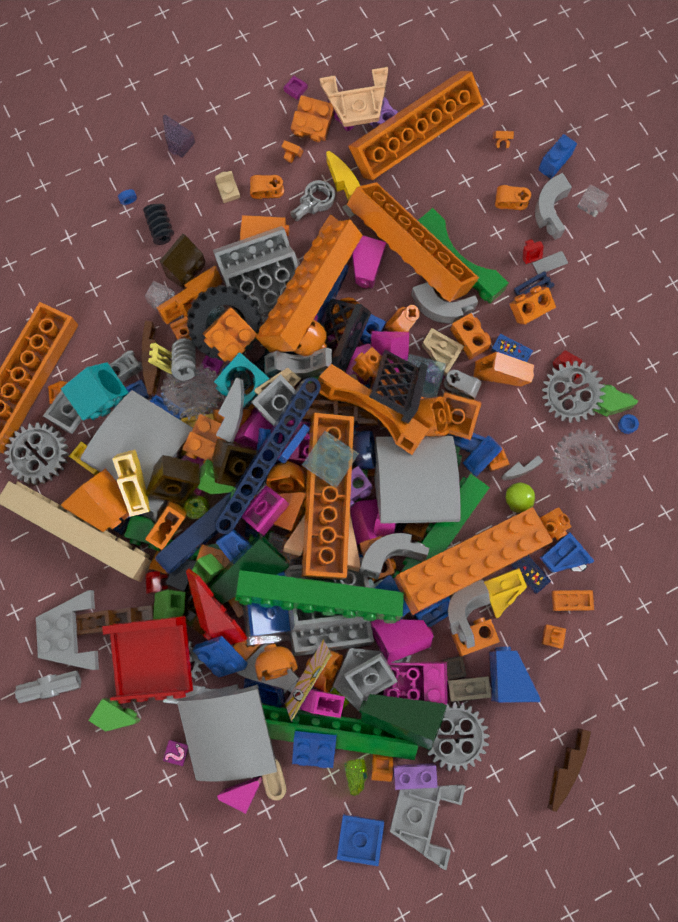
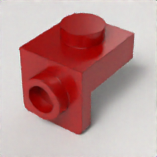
M565 350L552 362L553 367L560 370L559 364L566 367V362L569 361L573 366L574 361H578L580 366L582 359ZM576 374L574 377V381L577 378H580L582 375Z

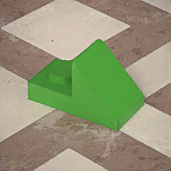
M208 554L196 561L192 571L198 574L208 586L213 577L222 571L224 567L212 554Z

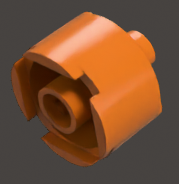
M441 396L420 399L418 411L413 419L430 429L426 436H444L450 430L447 429L448 424L451 423L450 407L447 402H443L442 399L444 398Z

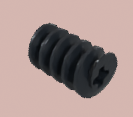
M150 204L143 209L153 242L156 245L168 243L174 235V230H172V225L169 223L170 219L167 217L168 213L165 210L164 204Z

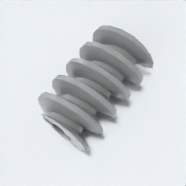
M186 338L179 339L172 345L171 372L178 380H189L195 376L196 345L192 340Z

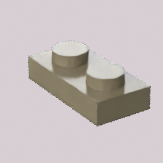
M488 676L448 681L450 702L491 697Z

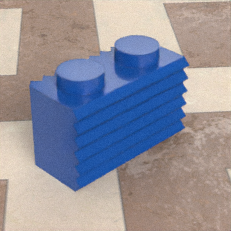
M563 134L542 158L538 170L552 179L572 156L577 143Z

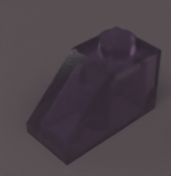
M164 115L163 124L168 150L172 154H177L183 158L195 144L193 133L167 115Z

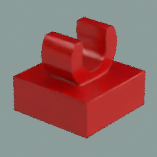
M532 239L525 241L526 246L523 249V261L525 264L542 259L544 248L542 242L534 243Z
M160 571L147 573L146 594H154L167 589L168 586L160 584V580L166 579L167 575H160Z

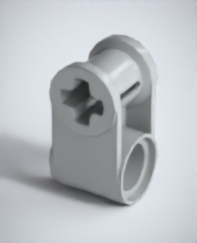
M132 350L125 352L120 358L109 364L114 372H120L118 378L122 383L143 369L142 363L135 358V353Z
M451 370L445 377L443 384L448 391L475 400L482 382L458 370Z

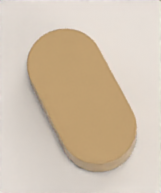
M275 758L277 772L262 775V780L267 796L272 800H280L284 797L287 787L280 762Z

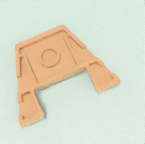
M388 67L372 69L374 86L338 92L335 76L320 78V85L344 127L378 122L380 120Z
M305 515L286 542L283 552L301 555L304 541ZM350 516L347 569L358 572L361 564Z

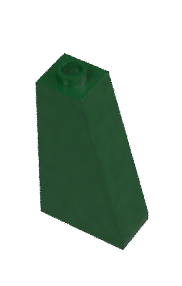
M260 533L209 583L208 588L214 594L213 597L223 604L235 597L240 570L277 575L289 567V560Z
M370 694L367 701L363 700L359 712L362 713V722L431 750L445 716L447 705Z

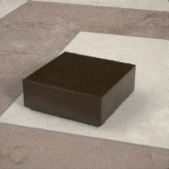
M463 656L442 660L447 662V680L467 676Z

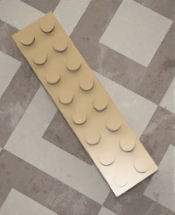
M9 481L0 494V504L128 577L142 582L152 562L149 560L150 555L138 548H135L133 551V546L120 538L115 541L116 536L106 530L104 532L100 530L99 532V529L86 521L82 522V519L22 483L17 481L16 484H13Z

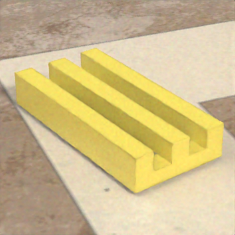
M156 343L150 344V348L153 351H149V355L152 358H149L148 362L172 374V361L169 360L172 358V352Z

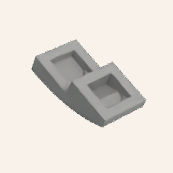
M537 456L525 467L518 462L501 478L505 481L521 477L538 467L543 460Z

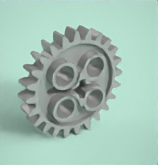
M567 361L566 367L559 364V371L555 368L552 369L554 375L547 374L550 381L543 382L548 387L542 389V391L547 392V395L542 398L548 399V402L544 405H551L549 412L556 411L555 418L562 415L561 421H565L568 417L569 422L572 423L575 417L577 422H581V416L588 420V413L594 416L593 409H601L597 404L598 402H604L600 396L606 395L605 392H601V389L606 386L599 384L603 380V377H596L599 371L591 372L593 366L590 365L585 368L586 363L582 362L579 366L578 361H574L572 366ZM576 374H581L583 377V381L580 384L574 382ZM560 382L565 385V390L562 393L557 391V385ZM589 383V386L587 388L577 391L575 393L576 396L568 395L562 400H558V397L570 393L572 391L571 388L578 389L583 385ZM585 391L591 393V399L587 402L582 399V394ZM568 399L573 401V407L570 410L565 408V402Z
M36 423L34 428L33 425L28 424L27 430L21 427V433L15 431L16 437H9L12 444L5 445L10 450L4 452L5 455L9 456L4 461L9 463L7 469L13 470L11 474L17 476L18 480H24L27 484L32 481L34 485H37L39 480L42 484H45V478L52 481L51 475L59 476L57 470H64L61 464L67 463V461L63 457L69 455L64 450L69 447L63 444L66 439L60 437L62 434L56 431L53 426L49 428L44 423L41 427L39 423ZM41 437L40 442L34 444L35 439ZM26 442H28L32 446V448L37 450V453L48 462L47 466H45V464L38 457H36V454L25 445ZM26 450L25 456L20 458V453ZM50 450H53V455L51 457H47V453ZM39 463L38 469L33 471L34 464Z
M456 702L452 703V708L447 704L443 720L449 721L450 728L445 732L439 729L432 749L427 752L428 755L434 754L433 762L440 759L439 766L441 768L446 763L447 770L449 771L454 766L455 770L459 772L461 765L464 770H467L468 763L475 767L473 760L481 761L479 754H486L482 747L489 746L484 741V738H488L490 735L483 732L488 726L481 725L485 719H477L479 712L471 713L472 706H468L465 710L464 703H461L459 708H457ZM463 720L470 722V728L467 731H462L460 727ZM456 731L460 735L473 734L474 737L457 738L455 742L452 738L439 739L438 735H454ZM447 741L451 744V749L449 752L443 753L441 745ZM465 741L471 743L469 752L462 751L461 747Z

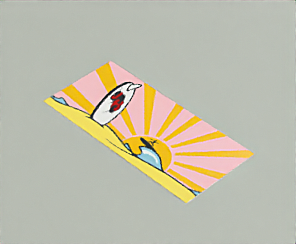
M324 639L285 702L291 721L332 655Z

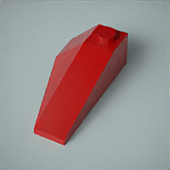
M191 569L186 570L199 624L205 632L203 637L208 641L223 636L230 645L246 641L248 638L240 626L225 613L226 609L213 597L214 594L200 576Z

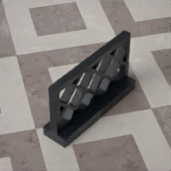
M331 298L320 325L325 330L326 325L330 322L332 323L333 328L326 331V348L331 349L330 347L338 343L335 352L332 353L331 351V364L346 372L372 312L361 304L356 303L355 305ZM335 305H339L340 311L333 315L332 311ZM353 309L351 316L347 319L346 313ZM342 316L344 321L336 325L335 319ZM346 326L343 334L340 336L338 330ZM335 333L336 339L329 342L327 337Z
M385 349L382 353L369 397L402 414L401 421L409 424L419 408L428 366L421 362L419 367ZM394 368H398L400 373H397ZM384 369H388L391 374H387ZM401 378H405L407 383H404ZM391 379H395L398 384H394ZM381 380H385L387 385H384ZM398 389H402L405 394H401ZM388 390H392L394 395H391ZM376 391H381L384 396L376 393Z

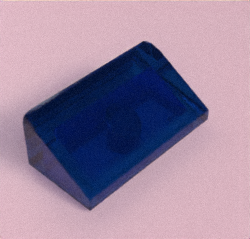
M248 678L244 679V688L258 686L262 703L281 708L285 703L283 688Z

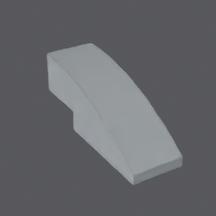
M240 378L235 379L218 414L225 418L216 435L228 442L234 441L243 414L244 385L243 380Z

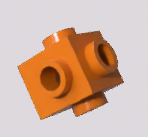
M373 347L365 354L361 352L354 359L356 364L352 367V370L365 382L370 377L374 379L381 355Z
M559 507L540 518L551 539L554 537L557 540L567 535L566 530L572 527L566 514H563Z

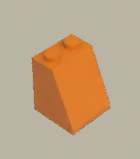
M106 468L80 486L61 504L64 509L102 532L109 527L113 530L122 522L120 518L125 520L130 516L118 482Z

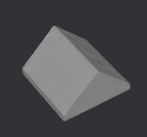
M280 374L252 403L261 415L274 426L296 390ZM298 398L295 401V407L300 410L303 408L304 402ZM288 415L285 417V425L292 419V416Z
M62 390L43 415L71 434H73L82 421Z
M383 653L376 655L344 674V677L362 702L367 700L370 694L376 695L398 682Z

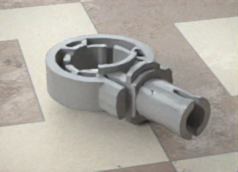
M321 180L309 183L305 189V194L300 197L301 204L290 212L292 218H295V221H299L307 213L315 214L318 211H326L331 208L335 199L334 188L329 183ZM316 188L327 195L325 200L317 199L312 195L316 192Z

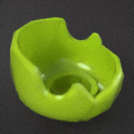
M522 482L512 484L506 491V503L510 506L511 511L522 513L534 506L535 493L528 484Z

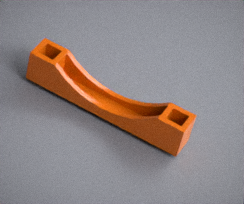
M333 364L318 378L321 385L319 393L330 400L351 403L373 414L386 426L395 444L413 455L430 430L413 418L409 424L401 421L402 414L370 398L371 390Z

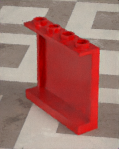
M185 616L102 626L103 635L110 634L116 696L110 697V701L118 700V703L121 704L131 702V699H136L137 702L148 701L149 697H155V700L167 699V696L172 695L174 699L186 697V693L193 691Z

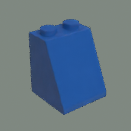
M495 647V651L489 652L491 701L540 702V696L517 651H511V647Z

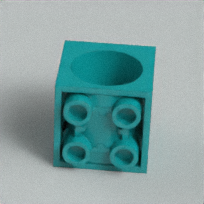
M239 352L214 383L217 384L216 389L227 397L231 387L230 379L236 371H252L255 377L253 378L254 389L248 395L244 394L243 408L248 409L252 401L258 396L254 390L270 378Z
M108 362L86 367L61 388L83 421L90 418L95 420L100 416L108 415L112 411L110 408L116 407L129 393Z

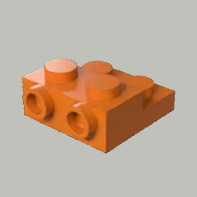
M301 95L290 128L294 135L302 138L304 135L309 136L311 140L316 142L326 141L334 113L332 104Z
M231 307L203 332V335L206 337L204 342L211 349L215 346L220 351L218 356L224 362L227 360L231 362L239 352L242 354L245 351L244 348L258 335Z
M199 414L193 430L190 431L182 450L186 451L185 455L196 459L198 456L204 459L203 463L207 459L212 461L217 439L224 440L216 435L222 423Z

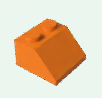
M444 392V399L442 400L449 404L451 411V423L447 426V429H450L448 434L471 440L482 402Z

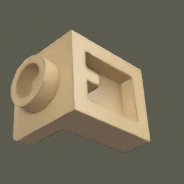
M232 171L221 172L215 176L223 203L240 198Z

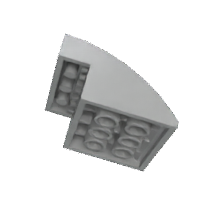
M280 226L213 250L225 286L235 287L248 295L258 307V313L261 315L260 321L267 319L269 312L277 304V299L283 294L287 283L292 279L296 268L299 266L295 252L289 245L285 229Z
M131 390L102 423L83 452L81 460L99 472L106 468L117 481L119 476L112 458L116 454L135 449L147 490L154 465L162 455L180 459L183 446L193 428Z
M425 436L413 455L396 445L393 437H376L374 445L376 457L374 481L380 523L460 522L459 472L453 436Z
M364 557L359 558L360 564H362ZM302 565L289 566L285 570L286 577L370 588L368 577L360 575L359 571L347 569V578L334 580L301 577ZM296 608L288 610L293 656L314 654L323 639L330 651L370 646L374 642L370 621L364 620L363 617L345 618L342 614L328 616L319 611L305 613L302 609Z
M238 684L177 699L197 781L239 780L277 772L275 756L257 685L239 690Z

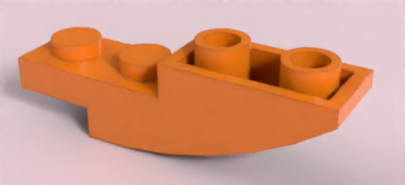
M213 266L185 284V290L156 307L166 324H169L181 315L188 317V309L191 308L192 301L197 299L199 293L207 291V288L221 285L223 281L217 267Z

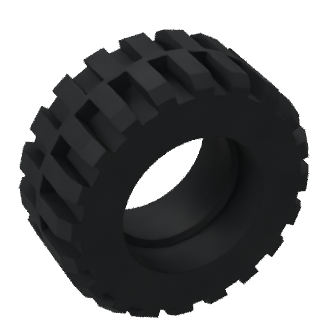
M218 285V287L207 288V291L199 293L197 299L192 301V306L188 309L187 313L188 332L194 344L202 353L207 354L208 357L218 358L221 361L223 360L218 356L220 351L215 346L211 349L204 342L206 337L203 335V332L207 330V316L214 308L220 305L231 306L238 311L241 318L257 334L261 327V315L258 313L256 304L244 292L231 286ZM256 337L244 348L245 351L242 355H246L245 352L248 349L251 351L254 347L253 343L258 341Z

